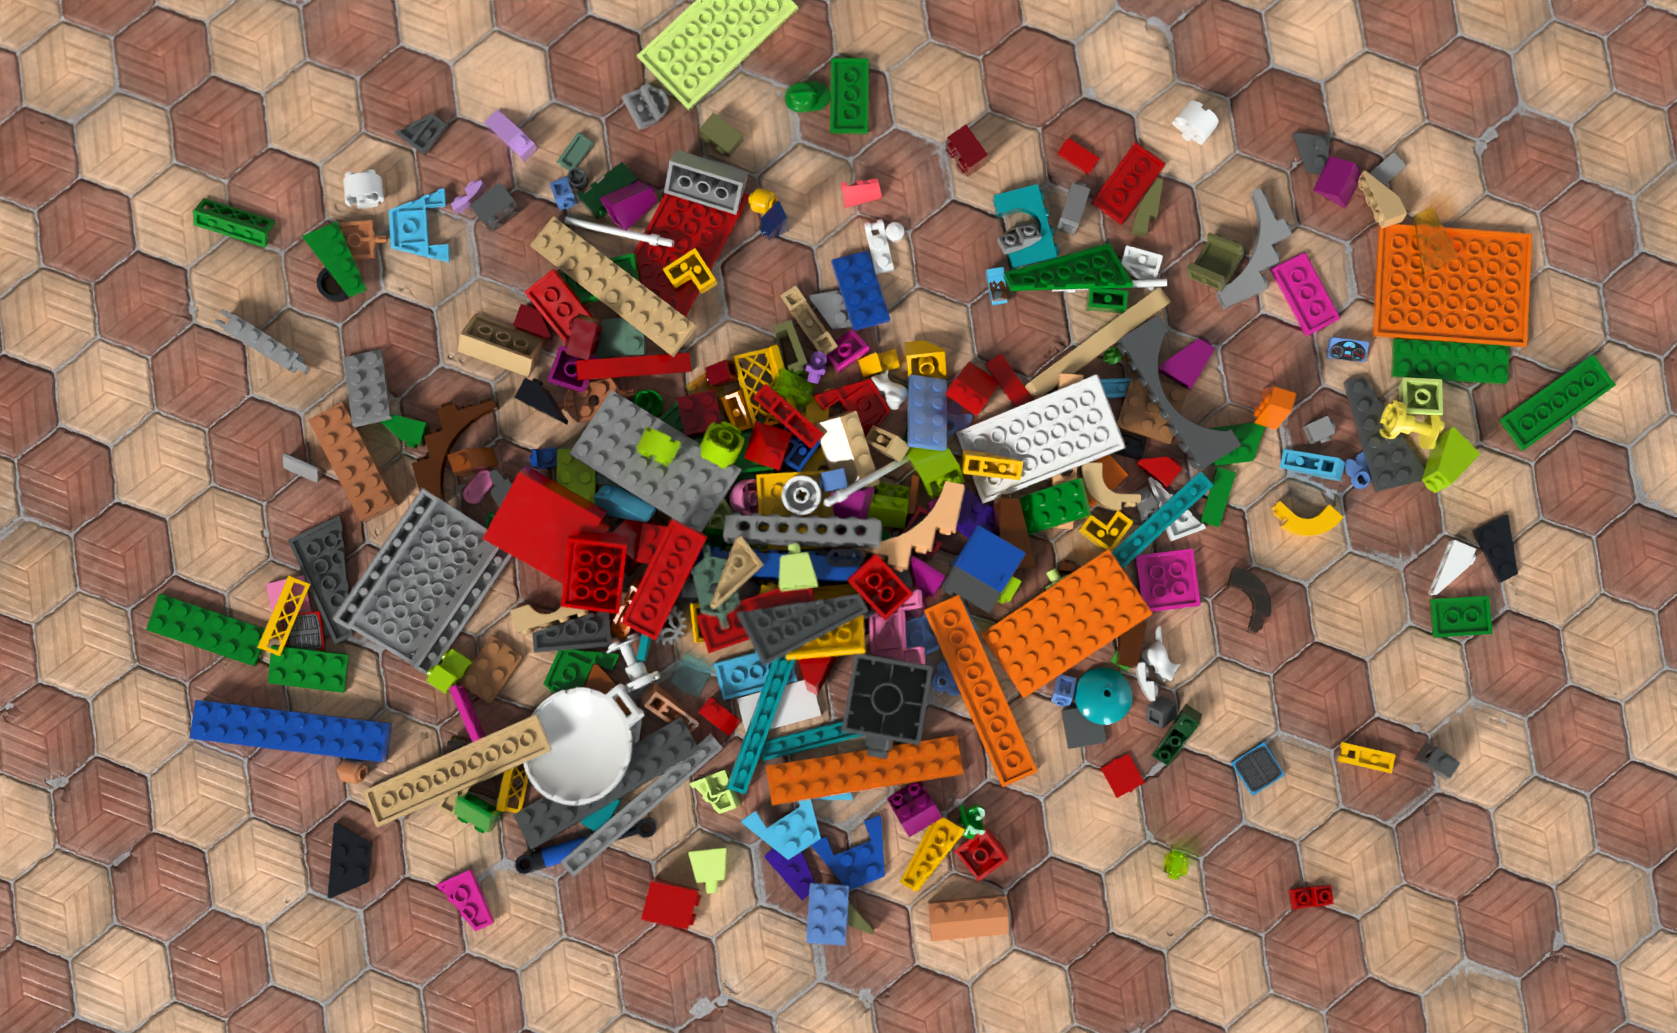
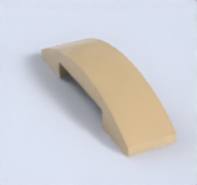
M796 285L780 295L794 319L817 351H822L827 355L838 348Z

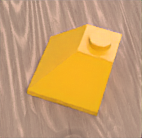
M924 340L904 342L908 378L910 375L947 379L945 349Z

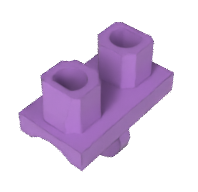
M822 351L814 352L806 366L805 371L809 372L808 382L819 384L821 376L825 375L827 371V356Z

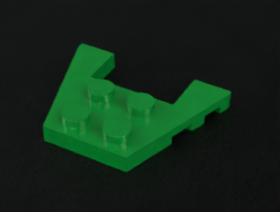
M581 650L558 651L543 684L554 694L561 690L576 687L584 688L594 663L613 671L620 655Z

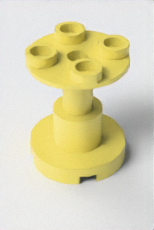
M1393 400V404H1388L1385 407L1380 423L1383 424V429H1380L1382 437L1394 439L1400 432L1409 434L1411 431L1419 433V445L1425 450L1435 448L1439 432H1442L1444 429V422L1441 421L1440 415H1428L1423 422L1416 421L1413 415L1406 414L1405 404L1397 400Z

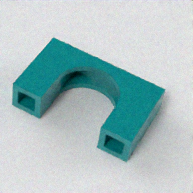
M1038 184L993 196L992 200L997 218L1022 212L1031 215L1039 226V233L1041 235L1039 241L1024 249L1007 254L1011 270L1057 258L1059 248L1057 243L1054 244L1053 242L1054 229L1048 223L1047 218H1050L1049 211L1043 205L1042 200H1045L1043 190L1039 189Z

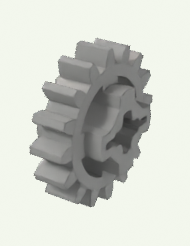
M677 606L673 607L667 620H670L669 624L674 629L665 628L664 630L662 628L655 643H659L662 640V645H666L667 641H669L670 645H673L674 639L680 641L679 635H685L682 629L687 628L686 625H683L687 618H681L683 611L676 612ZM675 616L678 618L679 627L675 626ZM668 632H673V633H675V634H674L673 636H671V637L664 638V636H665L666 633H668Z

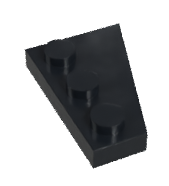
M1508 514L1472 531L1498 583L1518 574Z

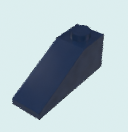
M778 201L760 219L761 225L759 229L763 237L767 236L768 240L789 231L788 218L780 201Z

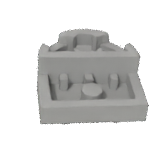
M642 85L640 89L624 94L622 97L639 131L658 124L665 116L669 106L666 94L661 89L657 90L651 87V85Z

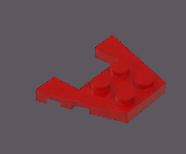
M870 378L813 395L823 411L837 401L841 402L846 411H857L865 437L872 426L879 427L891 411Z

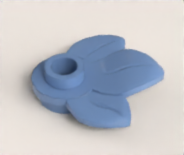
M956 401L951 402L947 406V424L952 426L951 430H947V436H952L957 430L967 428L972 420L971 414H962V407Z
M1359 453L1354 460L1346 459L1345 471L1351 477L1352 485L1357 489L1366 488L1371 478L1364 453ZM1358 476L1362 478L1361 483L1357 480Z
M944 659L936 667V675H934L931 681L932 687L937 692H946L950 696L960 695L959 689ZM940 679L944 680V686L939 684Z

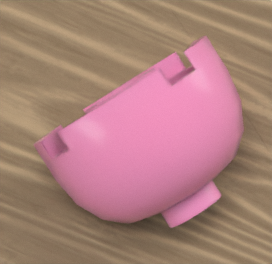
M756 479L741 480L732 487L729 501L735 513H740L743 516H750L753 513L759 514Z

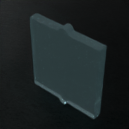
M685 653L670 683L682 689V692H688L699 697L713 667L702 662L700 658L696 659Z

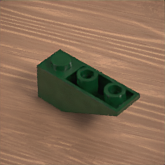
M1185 704L1152 756L1169 766L1199 726L1202 714Z

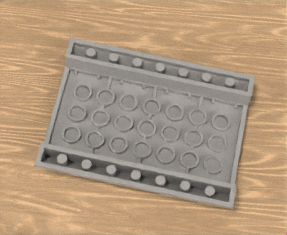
M422 488L332 620L347 629H353L407 661L416 670L427 675L432 666L439 664L444 653L454 642L512 555L483 539L488 529Z

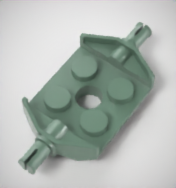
M704 545L702 547L704 559L691 570L700 603V610L703 614L718 617L721 629H725V626L729 628L727 617L740 604L737 590L733 592L715 609L710 606L714 596L711 587L719 583L727 560L713 557L710 545H706V547Z

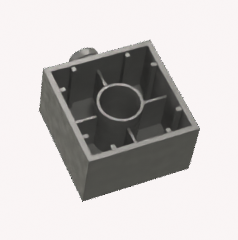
M855 654L841 731L866 735L865 746H868L866 755L877 758H888V750H892L893 740L920 745L933 667Z

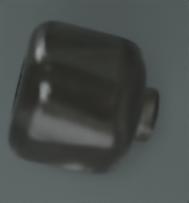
M453 735L448 740L447 748H449L450 752L468 745V739L466 736Z

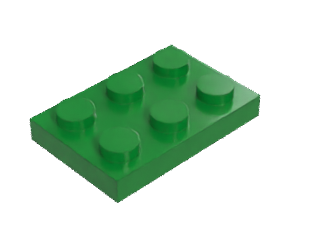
M1489 596L1429 599L1433 638L1493 634Z

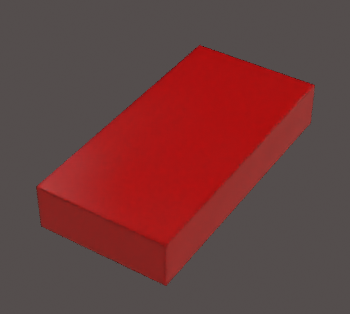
M1067 138L1057 153L1058 156L1089 175L1099 160L1097 156L1070 138Z

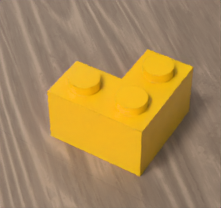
M695 248L663 268L664 273L675 289L692 279L701 295L717 285L716 279Z
M1116 511L1106 525L1092 515L1087 517L1077 532L1103 551L1110 549L1112 552L1133 524V521L1120 511Z

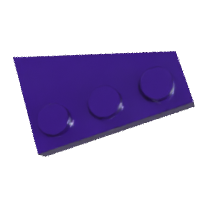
M774 848L771 849L764 857L803 901L809 895L810 883H815L803 852L801 851L788 860Z

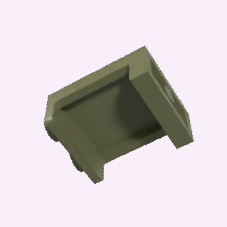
M1209 232L1207 235L1208 241L1194 264L1190 262L1187 266V275L1192 280L1222 292L1244 256L1243 246L1237 241H1230L1220 234Z
M788 320L773 326L777 340L788 336L797 359L796 363L788 365L790 375L798 376L805 373L807 361L792 321Z

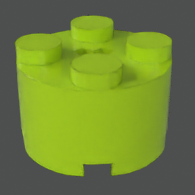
M727 422L710 424L700 445V456L718 465L720 468H727L728 465L736 461L744 444V437L742 438L740 435L741 431L736 426Z
M646 426L636 446L638 448L636 452L649 459L651 456H654L655 461L668 467L669 464H672L681 443Z

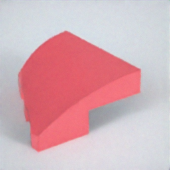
M878 179L859 180L847 186L846 182L840 183L845 208L882 199Z

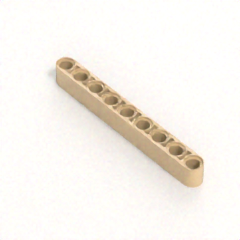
M1158 287L1024 387L1034 400L1047 395L1058 386V375L1060 373L1075 374L1116 344L1120 338L1135 330L1171 303L1170 299Z

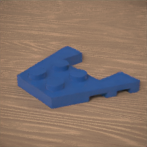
M880 815L864 821L871 838L868 842L833 855L826 836L811 845L841 883L849 885V891L885 877Z

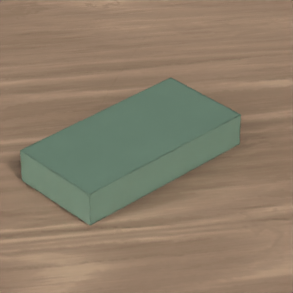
M578 132L557 160V164L568 172L572 168L578 167L593 147L594 142Z

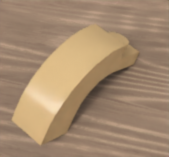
M1086 463L1081 465V478H1083L1086 493L1099 506L1108 510L1120 511L1121 503L1124 504V507H1136V504L1141 502V494H1117L1109 490L1103 481L1102 463Z

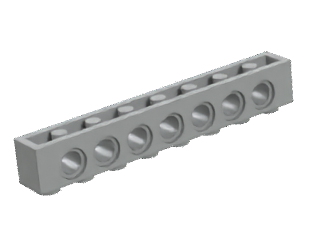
M731 513V515H725L723 537L726 543H734L738 536H742L747 544H800V546L881 549L882 524L881 520L872 517L866 518V520H858L856 517L839 519L836 516L820 518L811 515L808 518H801L798 515L781 517L778 514L762 516L753 513L750 516H743L740 513ZM744 525L750 526L746 531L740 530ZM762 526H769L767 531H760ZM783 526L789 527L786 532H780L779 529ZM801 527L808 528L805 533L798 532ZM820 528H827L825 533H818ZM841 528L847 530L844 534H838L837 531ZM859 529L866 530V533L863 535L856 534Z

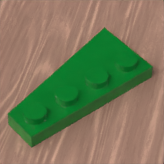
M337 221L302 236L349 298L367 291Z

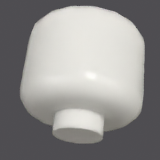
M898 222L890 223L886 228L887 239L891 242H899L903 239L904 227Z

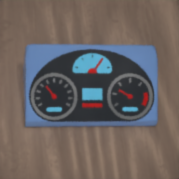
M1331 337L1328 339L1326 358L1365 363L1369 342Z

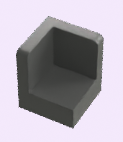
M1159 696L1155 701L1147 705L1146 722L1161 729L1175 719L1177 703Z

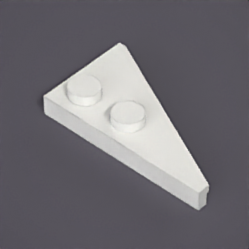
M1149 477L1147 482L1159 510L1173 495H1170L1157 480ZM1186 510L1166 531L1171 542L1204 530L1206 527L1189 510Z

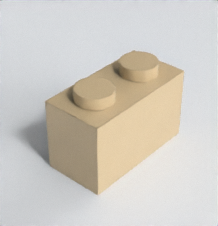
M874 425L865 437L867 445L898 462L902 461L910 448L898 436Z

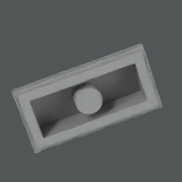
M287 453L283 454V467L286 470L313 482H319L323 469Z

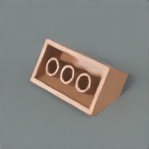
M1005 894L928 902L931 941L1009 934V916Z

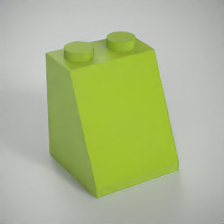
M1453 426L1438 435L1436 446L1430 451L1422 481L1430 491L1437 493L1452 485L1481 453Z
M948 446L945 451L915 447L908 449L906 455L915 472L920 477V481L931 500L941 496L945 481L958 484L965 483L960 465Z

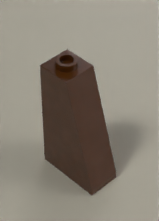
M1001 494V498L994 497L993 534L1026 553L1018 568H1035L1020 499L1013 498V494Z

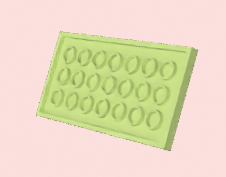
M696 0L637 55V58L690 111L798 10V6L792 0Z

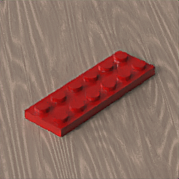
M673 518L671 519L625 613L622 624L657 640L708 536Z
M778 588L742 600L736 609L728 614L727 619L730 627L726 628L725 626V629H721L718 617L706 614L696 617L708 653L710 654L750 640L736 613L815 601L811 588L783 592Z

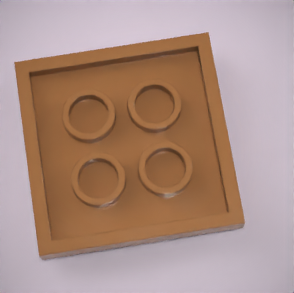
M1133 372L1117 418L1118 428L1171 444L1173 435L1168 429L1170 425L1166 419L1163 420L1160 417L1158 406L1150 401L1148 397L1149 392L1146 387L1143 388L1138 381L1139 376L1136 372ZM1160 381L1167 400L1180 414L1188 390Z

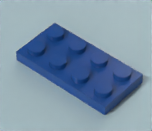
M868 251L832 259L831 265L853 331L890 322V316Z

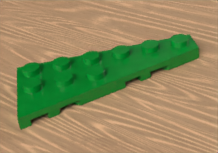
M1110 243L1004 272L1003 277L1010 291L1132 288L1133 285L1132 280Z

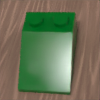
M470 792L458 795L454 814L458 816L457 819L465 824L469 822L475 825L474 829L483 834L485 831L487 833L492 831L502 811L496 810L495 806Z

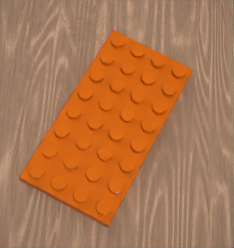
M1107 549L981 633V636L1022 697L1025 698L1151 616L1153 612L1110 549Z

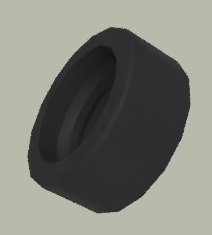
M326 267L323 268L317 277L319 293L332 302H343L349 299L345 291L340 294H331L327 291L325 281L331 273Z

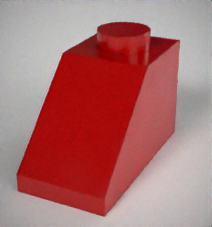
M1173 457L1140 459L1136 463L1139 468L1154 480H1157L1164 488L1168 487L1182 470L1179 466L1180 463Z
M710 697L698 712L729 736L742 721L713 697Z

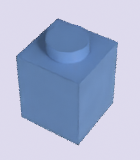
M845 468L821 473L822 477H818L820 488H824L825 492L848 487Z

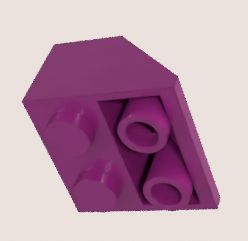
M921 781L914 782L887 798L908 837L913 836L943 818Z

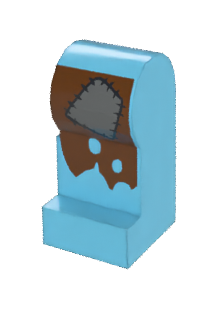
M1004 267L986 269L985 274L991 304L1007 303L1006 283L1003 278Z

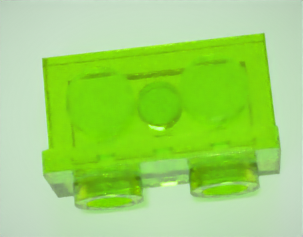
M784 368L779 369L773 387L774 391L778 392L782 397L794 400L796 404L806 406L814 401V397L811 396L814 383L808 382L806 379Z

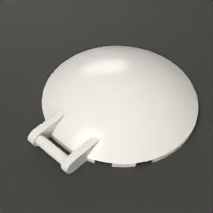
M622 683L615 686L606 695L583 687L561 690L544 700L531 716L539 715L552 751L525 762L523 765L529 780L542 795L561 804L583 805L602 798L619 783L631 757L632 735L630 728L645 715L643 710L639 709L627 694L626 688ZM618 696H620L632 712L629 717L625 715L615 701Z

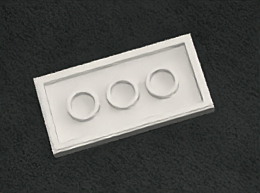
M804 680L785 686L770 729L821 716L817 697L815 694L807 691ZM761 692L737 698L745 731L748 729Z

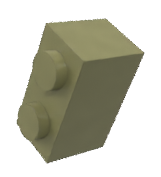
M714 112L699 129L700 138L705 143H712L719 154L722 156L726 154L729 158L744 140L742 134Z

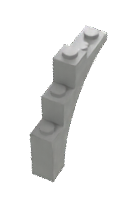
M1260 187L1250 193L1257 220V235L1253 253L1241 274L1230 284L1226 285L1222 292L1218 290L1215 293L1223 311L1267 289L1268 282L1265 276L1260 273L1276 266L1280 262V255L1277 249H1273L1272 246L1287 240L1292 235V228L1288 222H1285L1284 218L1276 221L1277 215L1274 209L1270 208L1267 194Z

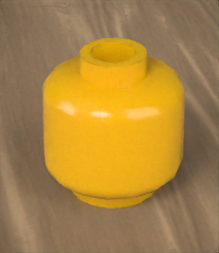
M762 188L756 189L749 195L748 199L752 211L760 214H765L778 202L774 192Z

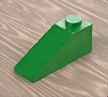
M391 414L392 419L381 421L400 440L406 442V446L415 449L418 446L424 447V436L428 433L429 424Z

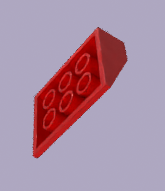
M606 532L568 536L561 607L619 614L628 534Z

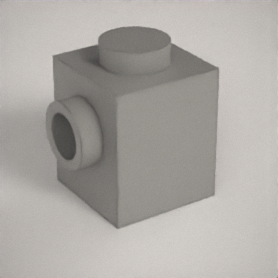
M1328 416L1303 427L1310 444L1320 441L1321 444L1332 439L1331 435L1336 433L1335 423Z

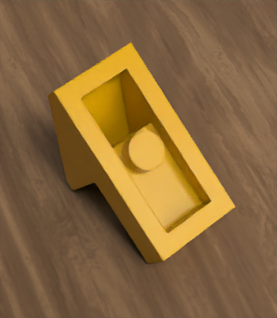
M895 349L879 354L876 352L858 360L863 379L884 373L886 370L892 371L900 368Z

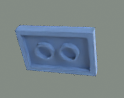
M810 883L806 943L845 946L849 885Z

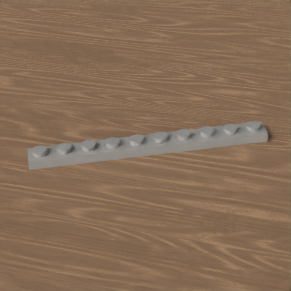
M711 733L697 744L701 750L699 753L664 772L560 861L573 877L723 749Z

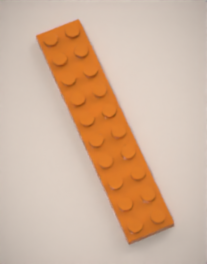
M953 596L924 609L923 611L1001 786L1005 787L1038 772L960 596Z
M957 736L920 741V745L912 743L894 745L892 750H888L887 759L867 756V750L766 766L771 804L773 806L963 775Z

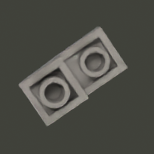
M1030 224L1017 227L1016 233L998 236L997 243L1005 255L1036 243L1041 239V235L1036 226Z

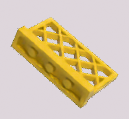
M778 344L769 348L733 356V363L752 428L756 421L755 416L757 412L767 417L764 424L770 426L781 424L780 421L771 416L772 414H768L760 409V404L755 406L750 402L752 393L754 395L758 393L755 391V388L759 382L762 385L767 384L796 409ZM765 354L767 359L765 366L755 361L758 355ZM744 358L751 362L747 370L740 367L739 359ZM753 364L762 369L759 377L749 372ZM764 371L772 376L770 384L761 379ZM747 375L756 380L753 388L745 385L744 380Z

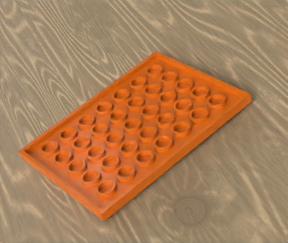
M1378 224L1372 337L1527 347L1532 234L1394 224L1381 229Z

